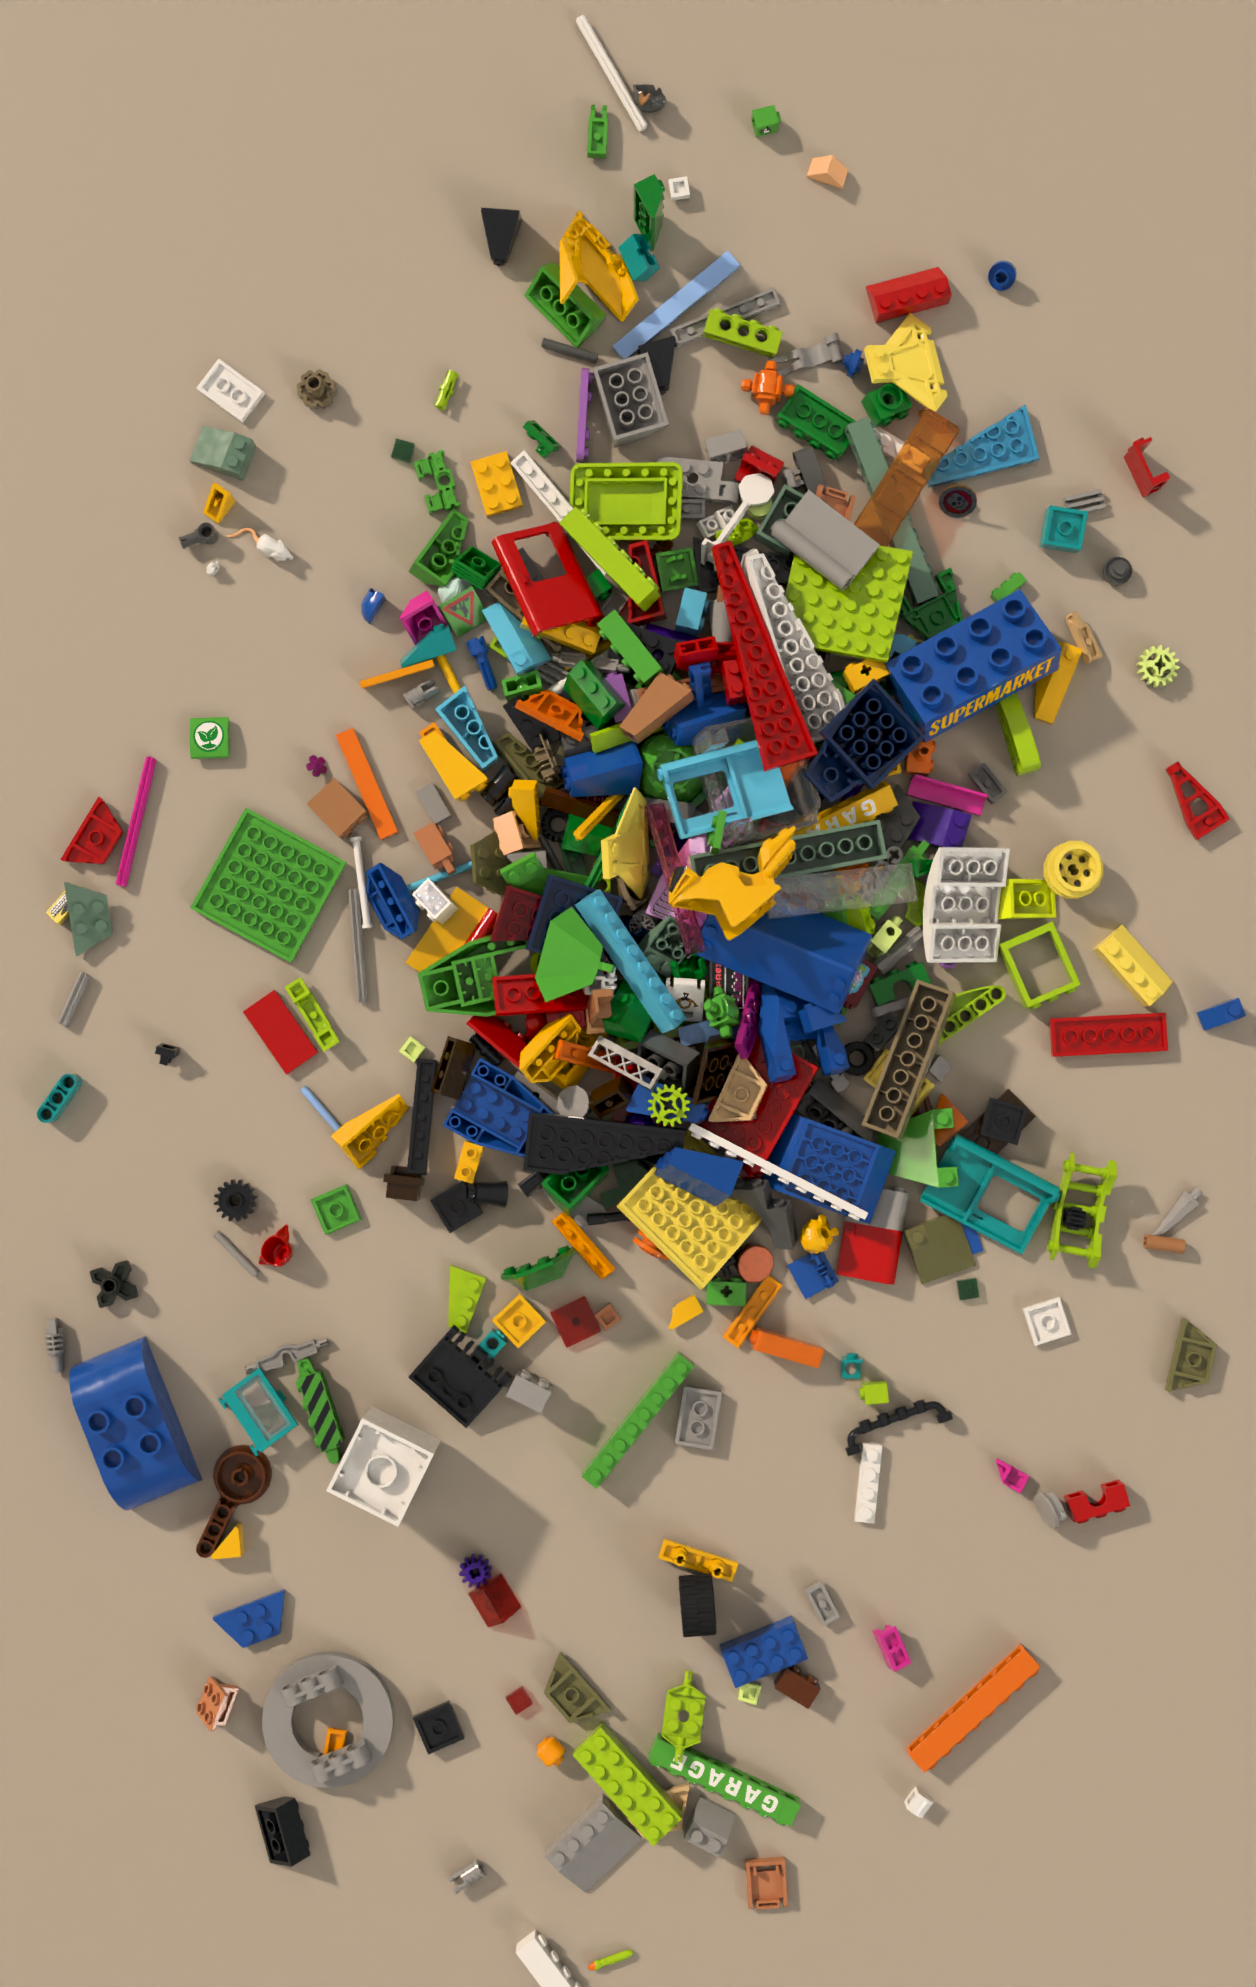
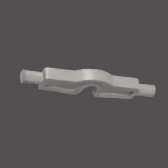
M561 652V655L549 654L552 662H558L560 667L572 669L581 659L586 661L588 659L585 653ZM597 655L592 661L600 673L610 674L618 673V671L630 673L631 668L628 670L624 664H620L618 659Z
M328 1338L317 1342L315 1339L298 1345H283L275 1350L273 1354L259 1358L254 1364L245 1366L246 1374L252 1373L258 1368L265 1372L283 1367L285 1365L284 1353H288L293 1362L316 1354L320 1348L329 1346Z

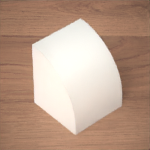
M917 1786L914 1787L904 1801L906 1808L920 1818L924 1817L935 1802Z

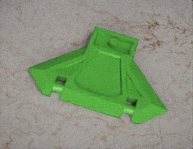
M535 852L500 869L501 875L509 886L541 896L549 874L582 885L585 884L589 877L544 868Z

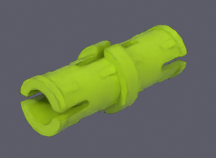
M447 370L444 382L439 387L440 392L437 400L434 403V406L442 411L446 410L450 396L454 393L453 388L459 376L458 373L452 370Z

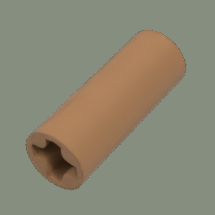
M1145 1234L1143 1247L1144 1249L1184 1254L1186 1242L1183 1239Z

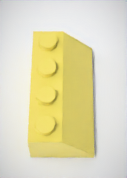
M1122 924L1093 949L1143 1007L1152 1005L1166 992L1173 982Z

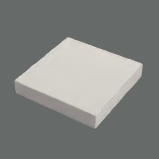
M1060 1297L1022 1308L1034 1346L1072 1334Z

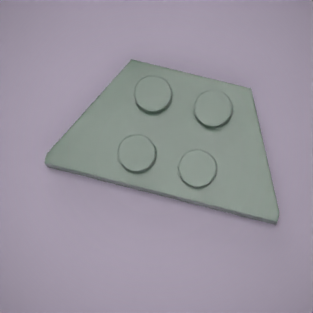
M64 882L75 954L79 956L112 934L107 895Z

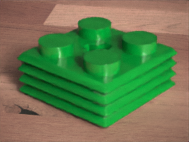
M470 546L454 560L451 571L455 573L457 578L471 583L473 588L483 590L498 574L502 565L474 546Z

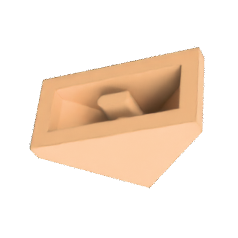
M833 155L812 159L807 178L842 189L848 169Z

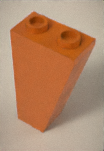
M756 1326L755 1330L752 1329L749 1337L753 1350L819 1369L824 1353L823 1347Z

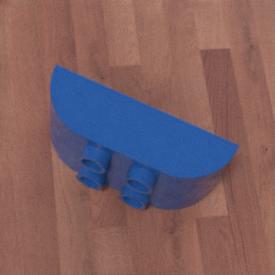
M146 1336L76 1364L71 1368L69 1385L76 1414L103 1482L119 1507L129 1511L202 1480Z

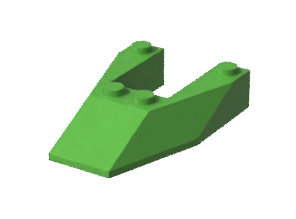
M491 935L469 941L418 972L426 1011L485 1017L496 1015L492 977H497L498 973L494 956L525 949L528 940L490 941Z

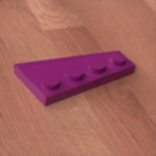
M750 979L735 1041V1049L738 1051L741 1059L749 1058L759 1034V1005L761 1004L762 993L760 984L755 979Z

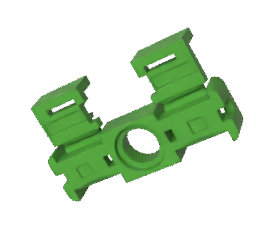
M439 450L437 454H434V452L429 453L428 459L414 461L418 480L420 481L425 474L432 475L433 473L438 489L436 495L430 496L428 494L424 496L429 515L433 511L443 509V507L445 511H451L453 508L458 509L461 506V502H457L453 490L455 489V483L451 470L446 468L444 462V450ZM440 477H448L450 480L449 484L442 485L439 482Z

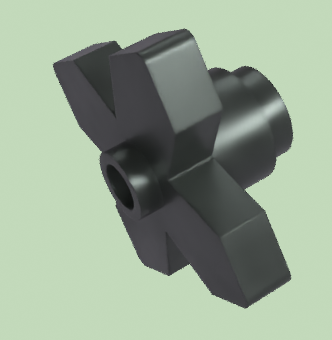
M128 1260L116 1263L112 1273L103 1267L90 1271L92 1282L101 1286V1292L97 1296L100 1308L112 1305L117 1295L125 1301L138 1297L136 1286L125 1281L132 1271Z

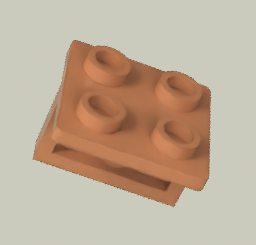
M209 1677L204 1686L201 1700L196 1708V1714L210 1731H215L216 1725H226L239 1690L236 1685L219 1684L214 1677Z

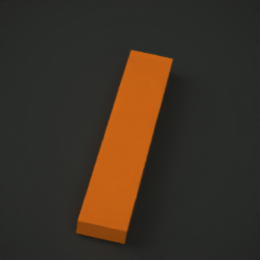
M354 728L337 734L336 738L380 839L383 840L399 833Z

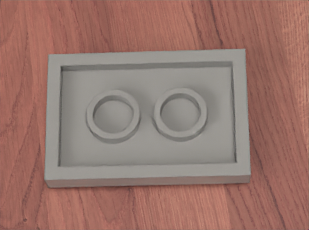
M684 1385L675 1444L713 1450L722 1391Z

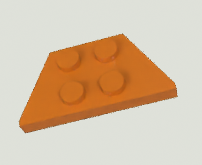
M550 690L531 695L526 701L520 699L516 702L515 708L580 742L582 741L584 732H582V710L577 704Z

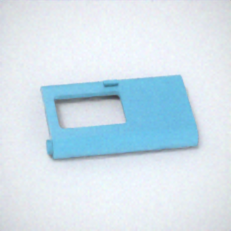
M757 740L661 764L659 769H657V776L659 781H663L680 839L714 831L711 823L713 816L718 814V811L683 819L673 789V784L720 771L724 772L734 803L733 807L722 810L727 811L724 828L794 809L790 803L780 768L764 772Z

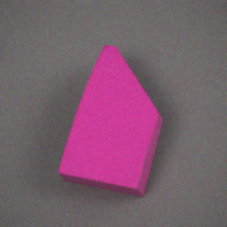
M997 1458L996 1463L1003 1484L1021 1493L1030 1476Z

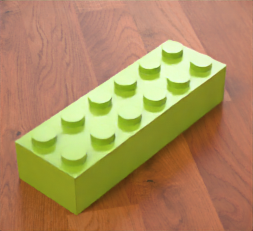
M575 506L559 524L645 612L661 596L658 592L660 588L649 576L645 578L646 574L636 562L632 565L633 560L623 549L619 551L620 547L610 536L606 538L607 534L597 522L592 524L594 520L583 508L579 510Z
M604 1722L575 1748L572 1754L653 1847L682 1819L683 1811Z

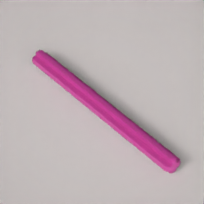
M153 757L145 758L116 879V885L126 887L157 761Z

